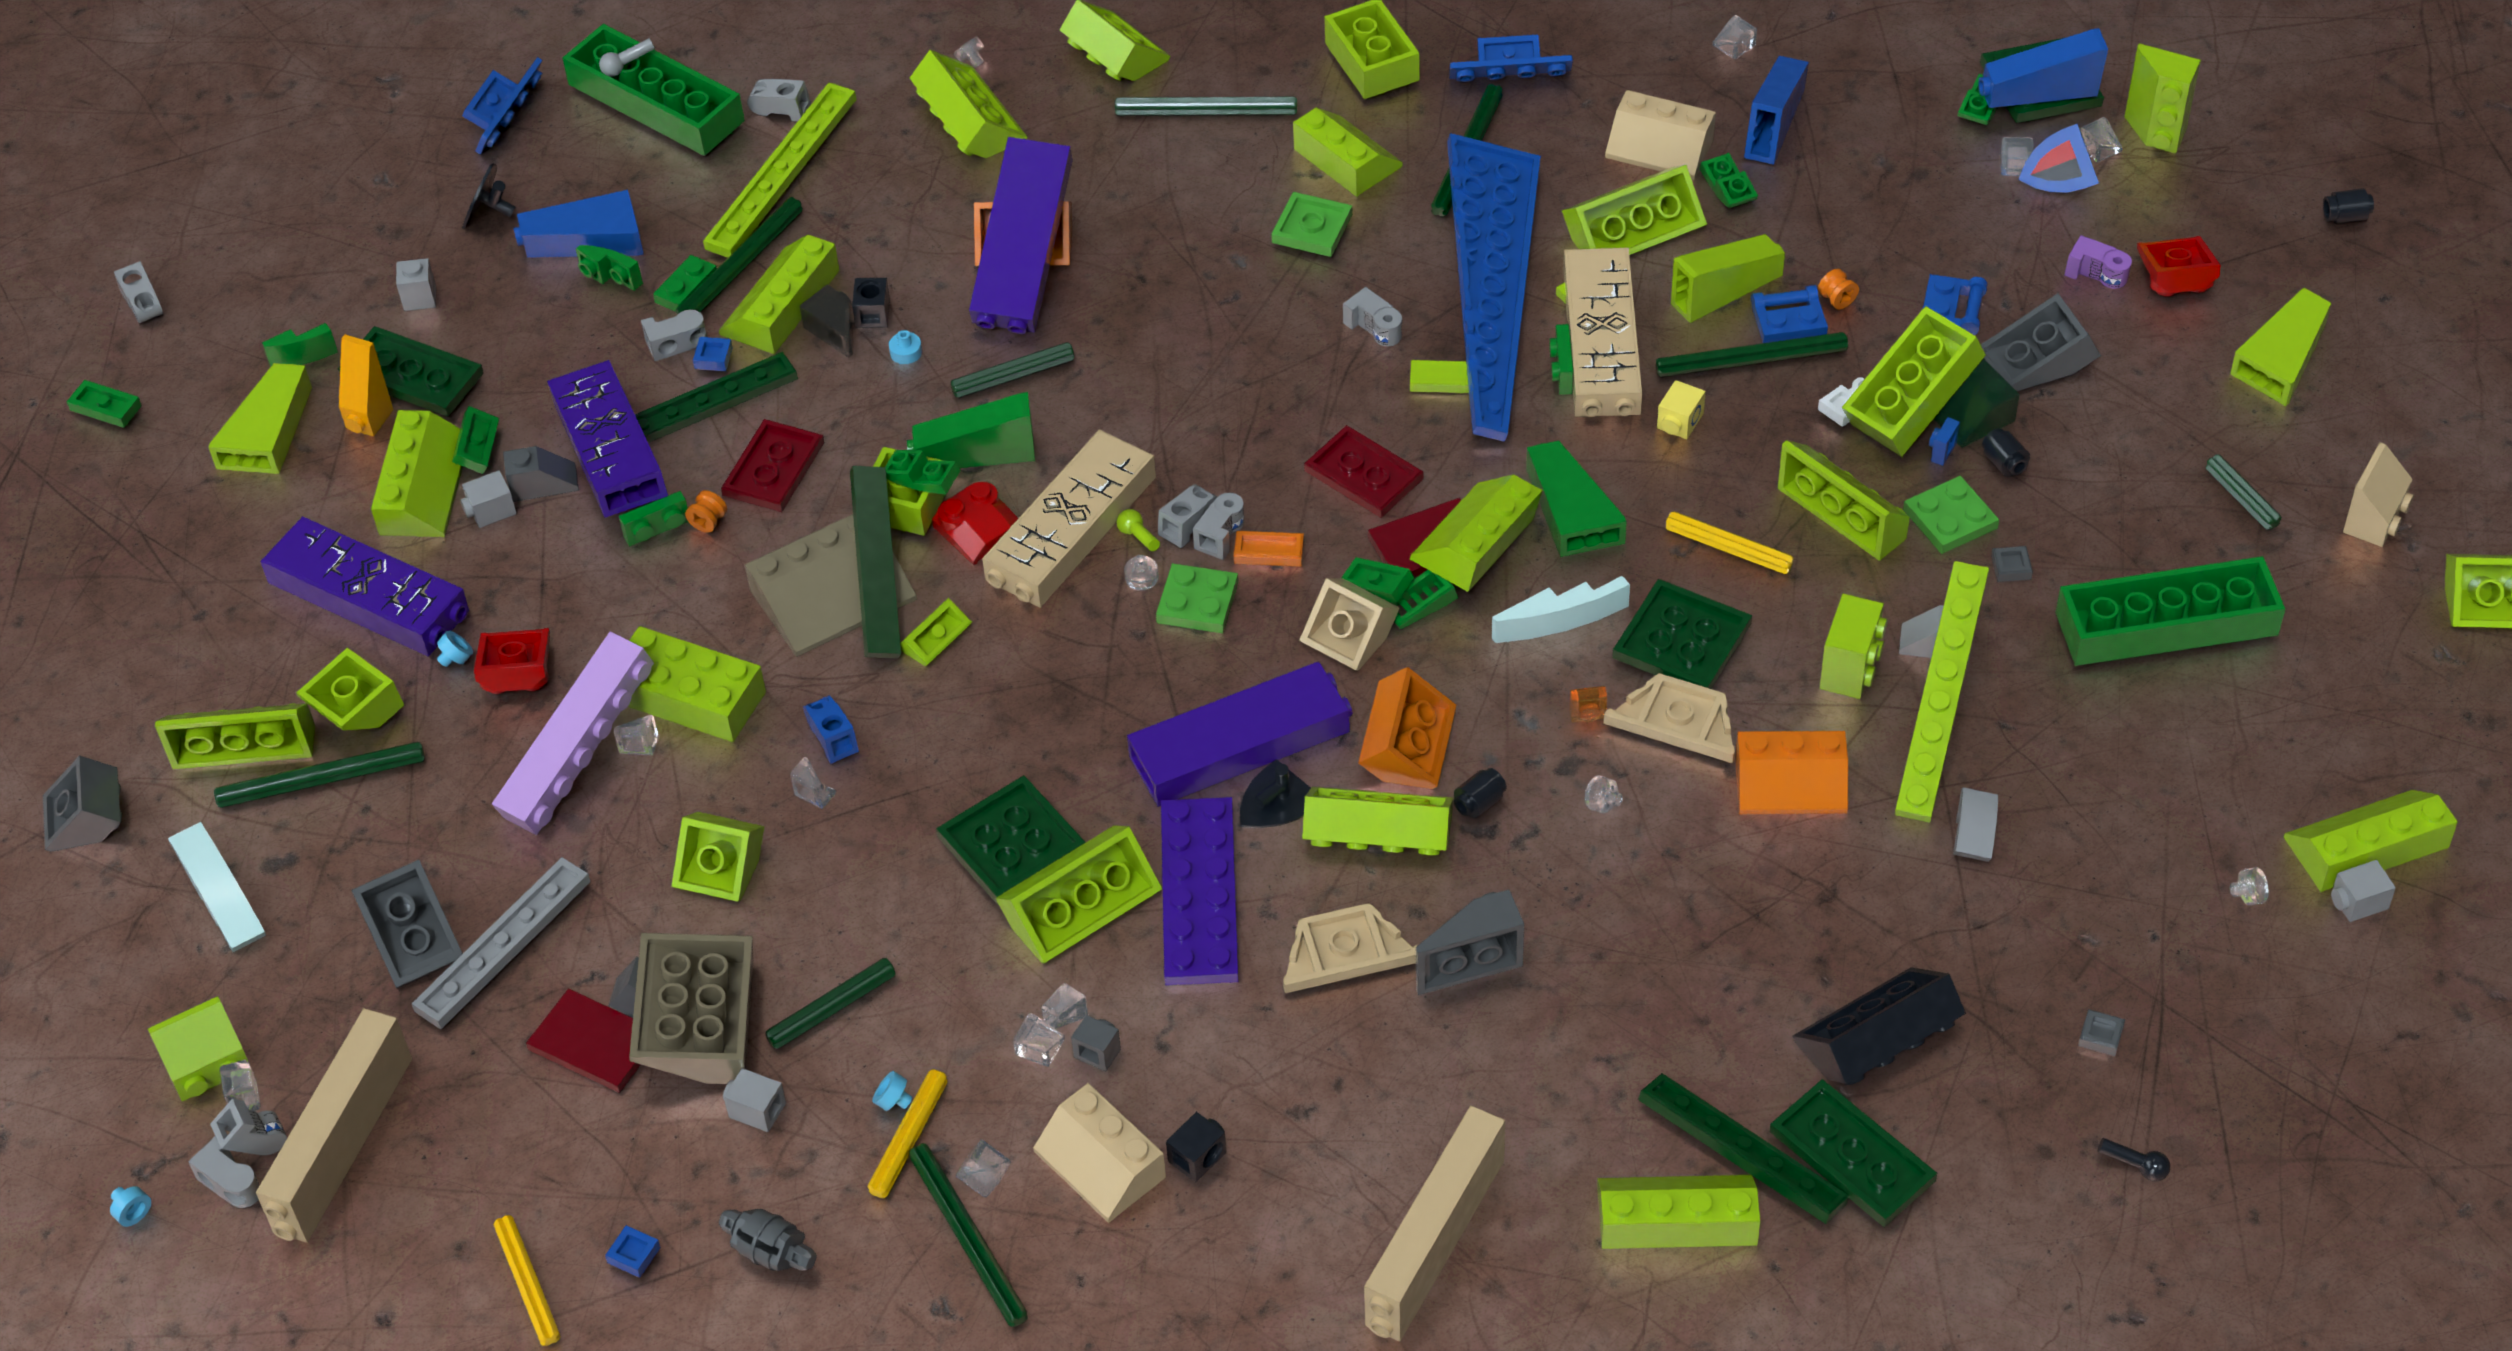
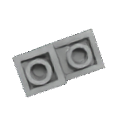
M1964 787L1961 789L1956 818L1958 827L1953 850L1954 855L1986 862L1992 859L1998 812L1997 794Z

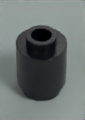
M2364 188L2332 192L2331 196H2325L2323 199L2324 217L2327 222L2334 221L2335 224L2364 221L2369 218V213L2374 211L2373 197L2371 194H2367Z
M1998 428L1989 432L1983 439L1982 447L1984 448V454L2004 476L2019 475L2026 470L2030 460V453L2011 432Z
M1493 768L1479 770L1454 790V805L1462 815L1477 818L1502 799L1503 792L1507 789L1506 782L1501 774Z

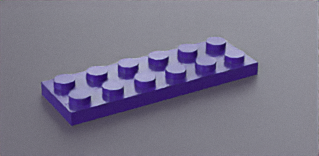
M1232 797L1161 800L1165 986L1239 982Z

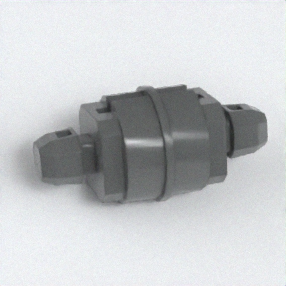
M735 1209L725 1210L721 1214L719 1225L723 1231L732 1236L730 1240L731 1247L736 1249L742 1256L750 1259L755 1265H762L773 1271H781L792 1267L798 1270L813 1268L817 1255L813 1249L803 1244L805 1239L804 1232L798 1230L796 1225L784 1220L782 1216L772 1214L764 1209H753L743 1212Z

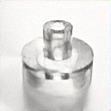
M976 36L956 50L953 55L958 61L963 63L969 60L976 69L985 62L979 55V52L985 46Z
M1137 555L1125 564V581L1132 589L1147 590L1158 582V565L1154 559L1144 555Z
M1601 775L1595 776L1590 780L1584 796L1585 805L1588 809L1603 814L1609 812L1614 806H1619L1623 798L1622 794L1618 792L1616 781Z
M2259 867L2241 870L2238 875V882L2230 884L2231 895L2233 897L2241 896L2244 903L2248 906L2266 903L2269 896V887L2264 872Z

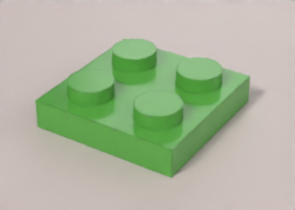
M1293 192L1271 234L1272 243L1332 257L1353 215L1352 205Z
M1961 476L1904 501V512L1910 516V519L1941 554L1994 531L1999 526V518Z
M1172 563L1157 609L1156 622L1158 624L1223 634L1239 583L1238 573Z

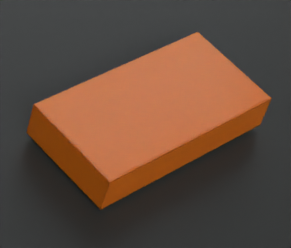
M1236 531L1234 564L1302 567L1304 533Z

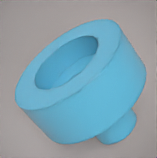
M907 330L899 331L889 341V351L892 360L899 364H910L917 361L922 355L920 338Z
M446 631L437 642L439 649L442 651L437 660L445 667H448L452 661L464 664L473 654V649L469 643L455 632Z
M891 1071L879 1084L872 1102L885 1111L891 1109L895 1104L906 1109L912 1100V1096L904 1091L907 1079L895 1071Z
M137 1186L127 1189L118 1187L111 1194L113 1202L110 1207V1214L124 1227L138 1223L150 1210L151 1198Z

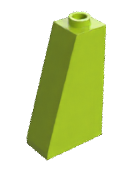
M1766 234L1678 256L1674 258L1671 305L1689 323H1692L1783 276L1785 252L1779 244L1774 243Z
M2303 287L2235 351L2230 374L2282 405L2287 406L2326 326L2331 302Z
M273 363L210 442L208 448L216 469L280 474L312 389L305 365Z

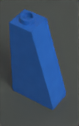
M2096 28L1986 63L1983 77H1980L1978 82L1980 95L1985 96L1989 108L2098 96L2108 47L2100 29Z
M1778 56L1752 102L1744 158L1775 164L1805 90L1809 62Z
M628 190L517 214L519 227L513 228L517 245H524L527 258L577 257L575 248L579 245L602 247L626 256L644 254Z

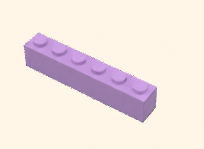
M611 631L608 633L492 802L494 808L503 818L535 835L539 833L543 826L549 823L554 809L561 799L570 792L575 778L582 768H585L590 763L593 752L601 740L609 735L612 724L620 712L628 707L632 695L639 684L649 676L654 662L644 648Z

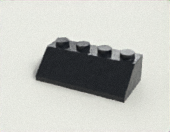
M1910 967L1792 1037L1799 1048L1827 1080L1844 1083V1085H1852L1865 1078L1864 1073L1874 1067H1883L1892 1063L1895 1060V1055L1903 1050H1911L1925 1043V1038L1932 1033L1943 1032L1952 1028L1955 1025L1954 1021L1965 1015L1966 1012L1949 973Z

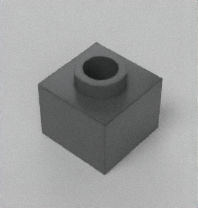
M1086 1015L1071 1037L1074 1058L1105 1072L1121 1050L1119 1029L1104 1019L1097 1020Z

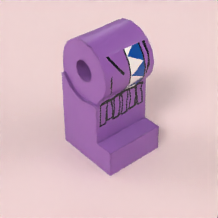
M2080 235L2068 256L2064 276L2076 280L2079 274L2100 281L2108 288H2121L2127 283L2132 260L2127 253L2115 247Z

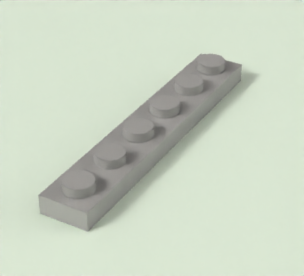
M561 857L412 1003L414 1012L439 1029H442L591 882L589 874Z

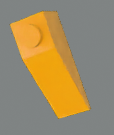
M344 334L341 338L339 409L347 429L355 433H363L374 437L394 410L373 342Z

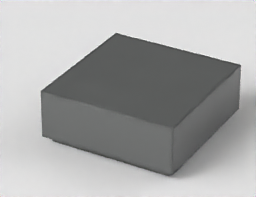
M2026 546L1992 548L1991 558L1997 582L2032 579L2033 571Z
M2088 1009L2078 1046L2115 1056L2125 1019Z

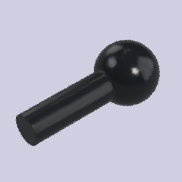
M2102 1138L2097 1150L2099 1153L2139 1168L2141 1174L2148 1180L2161 1181L2170 1172L2169 1159L2159 1151H2150L2143 1154L2106 1138Z

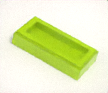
M1411 360L1410 392L1469 393L1466 361Z

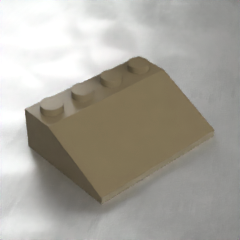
M853 514L745 564L751 593L796 657L862 626ZM893 553L898 609L917 600V596Z
M641 933L629 1056L631 1062L707 1084H728L730 1080H735L741 1068L746 1069L753 974L752 936Z

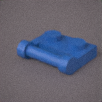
M1930 274L1923 308L1927 306L1971 334L1976 335L1980 329L1978 316L1982 296L1987 292L1988 283L1982 277H1973L1967 280ZM1959 295L1969 296L1966 314L1962 319L1955 318Z
M1816 285L1805 286V290L1763 295L1762 292L1751 294V306L1763 343L1827 334L1828 325L1819 301ZM1805 302L1807 304V306L1766 311L1767 307H1775Z

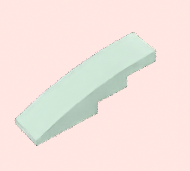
M1623 576L1595 590L1587 582H1584L1559 596L1549 587L1493 616L1492 640L1495 643L1533 639L1568 631L1598 621L1629 607L1630 584Z
M199 822L169 837L168 840L198 895L204 901L213 920L220 928L232 952L266 936L252 907L203 824Z

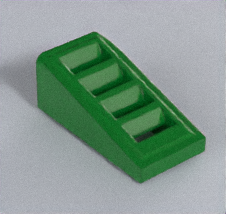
M1426 570L1412 580L1397 603L1390 602L1396 606L1401 605L1407 612L1403 616L1398 612L1394 623L1401 630L1458 599L1455 587L1446 579L1430 570ZM1436 586L1438 591L1433 593L1431 588ZM1422 593H1425L1428 597L1424 601L1419 596ZM1413 599L1417 606L1412 608L1407 601Z

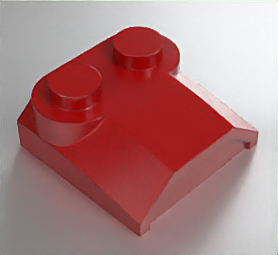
M2201 236L2137 243V250L2150 273V288L2161 296H2172L2175 293L2188 291L2196 293L2205 292L2220 277L2221 265Z
M976 482L941 503L938 511L932 518L935 530L971 564L976 565L1019 518L998 498L997 489L993 484Z
M550 629L481 633L474 666L476 682L480 684L483 690L492 694L514 690L536 691L549 680L547 662Z

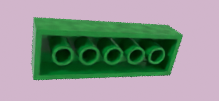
M604 23L562 57L570 86L703 156L709 153L745 121L739 93L656 50H652L625 64L621 73L615 77L603 74L599 67V61L604 54L608 52L619 54L640 43Z
M2261 556L2060 586L2055 613L2074 664L2078 666L2278 636L2285 613V606L2266 561Z

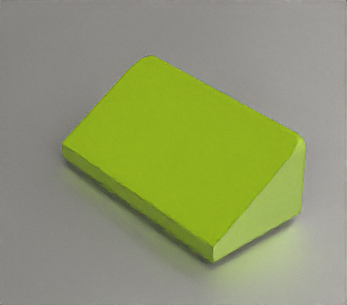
M948 598L900 643L901 651L922 665L927 666L972 621Z

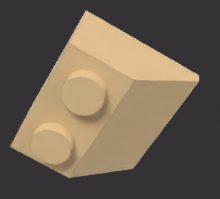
M2379 442L2358 481L2343 533L2383 547L2388 535H2396L2402 521V517H2399L2400 512L2407 514L2414 497L2413 494L2409 493L2413 479L2386 444Z
M1326 578L1299 641L1358 671L1387 639L1400 608L1343 578Z

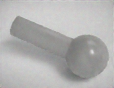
M650 38L619 54L608 52L599 61L600 70L609 77H615L621 73L625 64L654 50L655 47Z

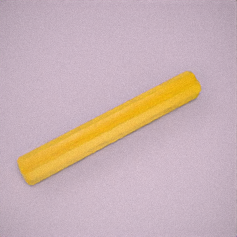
M1672 511L1666 520V529L1668 531L1782 574H1788L1792 568L1793 556L1675 511Z
M935 1069L928 1071L868 1183L871 1195L881 1199L888 1196L909 1156V1151L914 1147L947 1085L945 1073Z
M511 1215L497 1218L493 1224L540 1344L542 1346H549L552 1343H557L561 1337L514 1218Z

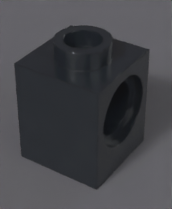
M855 278L852 301L855 327L888 328L890 295L887 278Z
M1196 1111L1166 1141L1168 1162L1194 1182H1197L1227 1153L1224 1129L1214 1119L1209 1118L1207 1120Z

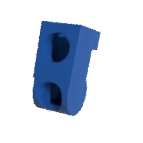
M830 695L803 706L807 722L824 748L825 756L830 764L859 752L852 724Z

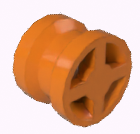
M1838 268L1829 271L1821 279L1818 285V292L1822 297L1829 298L1831 305L1835 309L1841 310L1848 307L1856 299L1859 293V286L1853 280H1847L1846 273Z
M703 490L697 495L696 503L688 507L685 516L694 528L710 533L717 526V519L724 517L728 508L725 501L719 495Z

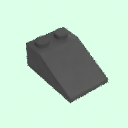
M2059 293L1981 344L1986 354L1982 360L2006 394L2073 375L2101 356L2089 334Z
M420 860L351 890L396 988H400L454 963L463 954Z
M1510 890L1498 893L1491 892L1474 899L1416 947V991L1418 995L1523 967L1524 922Z

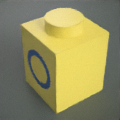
M1675 380L1658 406L1657 429L1688 439L1704 414L1706 391Z

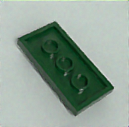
M376 326L363 338V340L373 342L390 396L447 417L484 374L482 365Z
M1823 1079L1770 1124L1769 1132L1831 1184L1848 1194L1849 1199L1883 1227L1887 1226L1936 1182L1938 1174Z

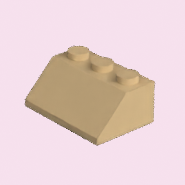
M1626 90L1616 110L1605 158L1660 172L1671 167L1687 165L1691 179L1695 180L1700 164L1704 161L1714 140L1716 112Z
M1089 1083L1058 1106L1033 1147L1034 1152L1108 1223L1166 1178L1164 1153Z

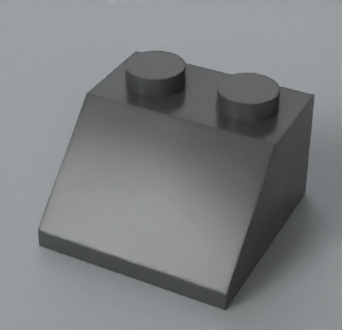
M79 755L43 794L44 842L46 851L54 852L100 843L119 827L122 820V812L119 808L121 786L118 783L117 767Z

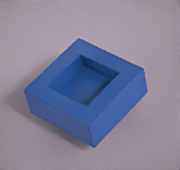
M699 337L693 357L694 369L726 371L733 349L731 339Z
M1947 417L1941 429L1937 427L1934 429L1929 441V446L1933 448L1931 462L1944 466L1957 444L1960 421Z
M626 1225L605 1254L608 1264L640 1278L661 1247L658 1239Z

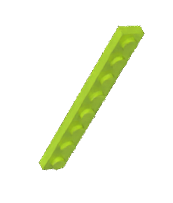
M828 82L703 240L705 250L728 258L749 238L857 100L855 90Z
M1954 561L1897 800L1896 816L1931 822L1987 582L1988 567Z

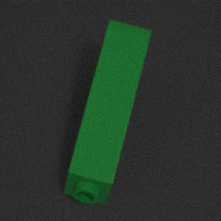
M1028 392L1015 394L913 425V439L907 440V450H922L926 457L943 461H956L959 468L1035 461Z
M1560 441L1527 447L1526 470L1532 485L1542 490L1539 504L1560 557L1625 544L1627 524L1625 516Z

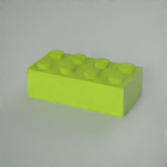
M1925 306L1846 401L1842 409L1852 426L1902 457L1986 354L1975 335Z
M642 626L637 628L629 640L644 648L654 664L647 679L641 682L633 693L628 707L734 743L766 693L760 665Z

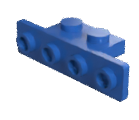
M1538 35L1477 38L1478 61L1450 63L1449 79H1456L1459 82L1472 81L1477 77L1499 80L1508 75L1530 78L1540 73H1548L1550 76H1561L1571 71L1573 57L1572 55L1540 57Z
M539 57L535 59L518 84L495 70L490 73L462 115V117L485 130L475 152L481 155L486 146L490 148L494 146L501 134L498 131L500 126L506 128L515 114L512 109L515 106L520 108L529 94L526 91L529 86L534 88L543 74L539 71L542 59Z

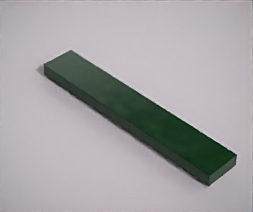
M780 352L639 412L635 416L647 442L650 443L798 380L797 371L784 352Z
M852 466L850 469L864 656L871 658H899L901 646L886 467Z
M1663 1073L1641 1090L1638 1098L1640 1102L1823 1223L1827 1224L1846 1206L1849 1199L1848 1194Z

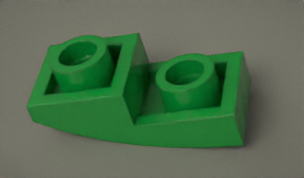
M1978 74L1972 89L1968 90L1957 116L1988 125L1998 107L1989 108L1985 96L1980 95L1978 82L1979 78L1983 77V74Z
M1730 153L1701 162L1699 169L1715 195L1728 208L1758 198V194L1746 172H1739Z
M579 245L575 248L579 261L578 268L587 278L592 277L601 284L612 278L616 283L623 284L633 291L643 284L638 261L631 257L596 246Z
M326 323L298 336L290 329L262 342L270 367L273 363L303 365L338 353L332 331Z
M895 450L885 466L887 480L904 487L936 494H947L961 471L956 461L928 460L922 450Z

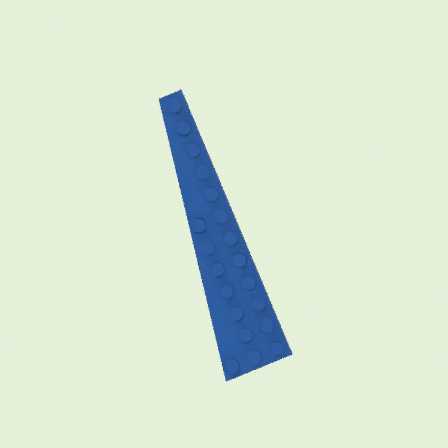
M1450 133L1447 146L1472 433L1505 442L1509 429L1541 156Z

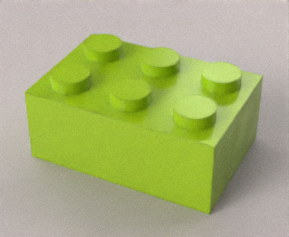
M1371 0L1324 16L1325 44L1364 99L1420 80L1419 52L1382 0Z

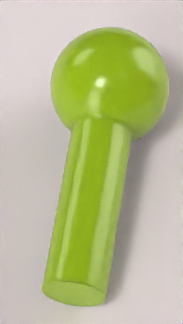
M1126 509L1118 515L1116 524L1119 531L1125 534H1133L1150 551H1156L1159 548L1160 541L1143 526V518L1138 511Z

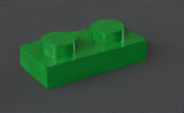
M690 255L653 293L655 303L675 312L676 308L717 269V266L694 255Z
M1557 324L1555 338H1549L1550 358H1556V362H1551L1552 382L1558 381L1559 395L1572 394L1573 388L1569 324Z
M84 380L66 401L70 411L125 428L142 406L138 396Z
M468 406L463 416L452 462L483 474L488 466L499 418Z
M678 491L619 516L623 536L629 547L688 523L685 516L688 507L682 492Z
M1358 557L1353 560L1342 576L1343 579L1394 603L1399 601L1414 579L1408 568Z

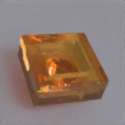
M1605 686L1570 690L1569 713L1572 723L1604 719V714L1607 711Z

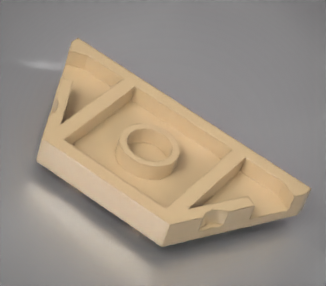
M1658 673L1647 681L1643 688L1636 689L1626 696L1624 704L1615 710L1609 708L1604 714V724L1729 763L1734 761L1735 748L1732 744L1731 724L1727 714L1728 706L1725 693Z
M1370 903L1301 918L1298 920L1295 942L1292 945L1289 956L1287 974L1284 975L1283 979L1284 992H1294L1416 963L1417 945L1412 947L1401 937V931L1391 922L1384 920L1381 913Z

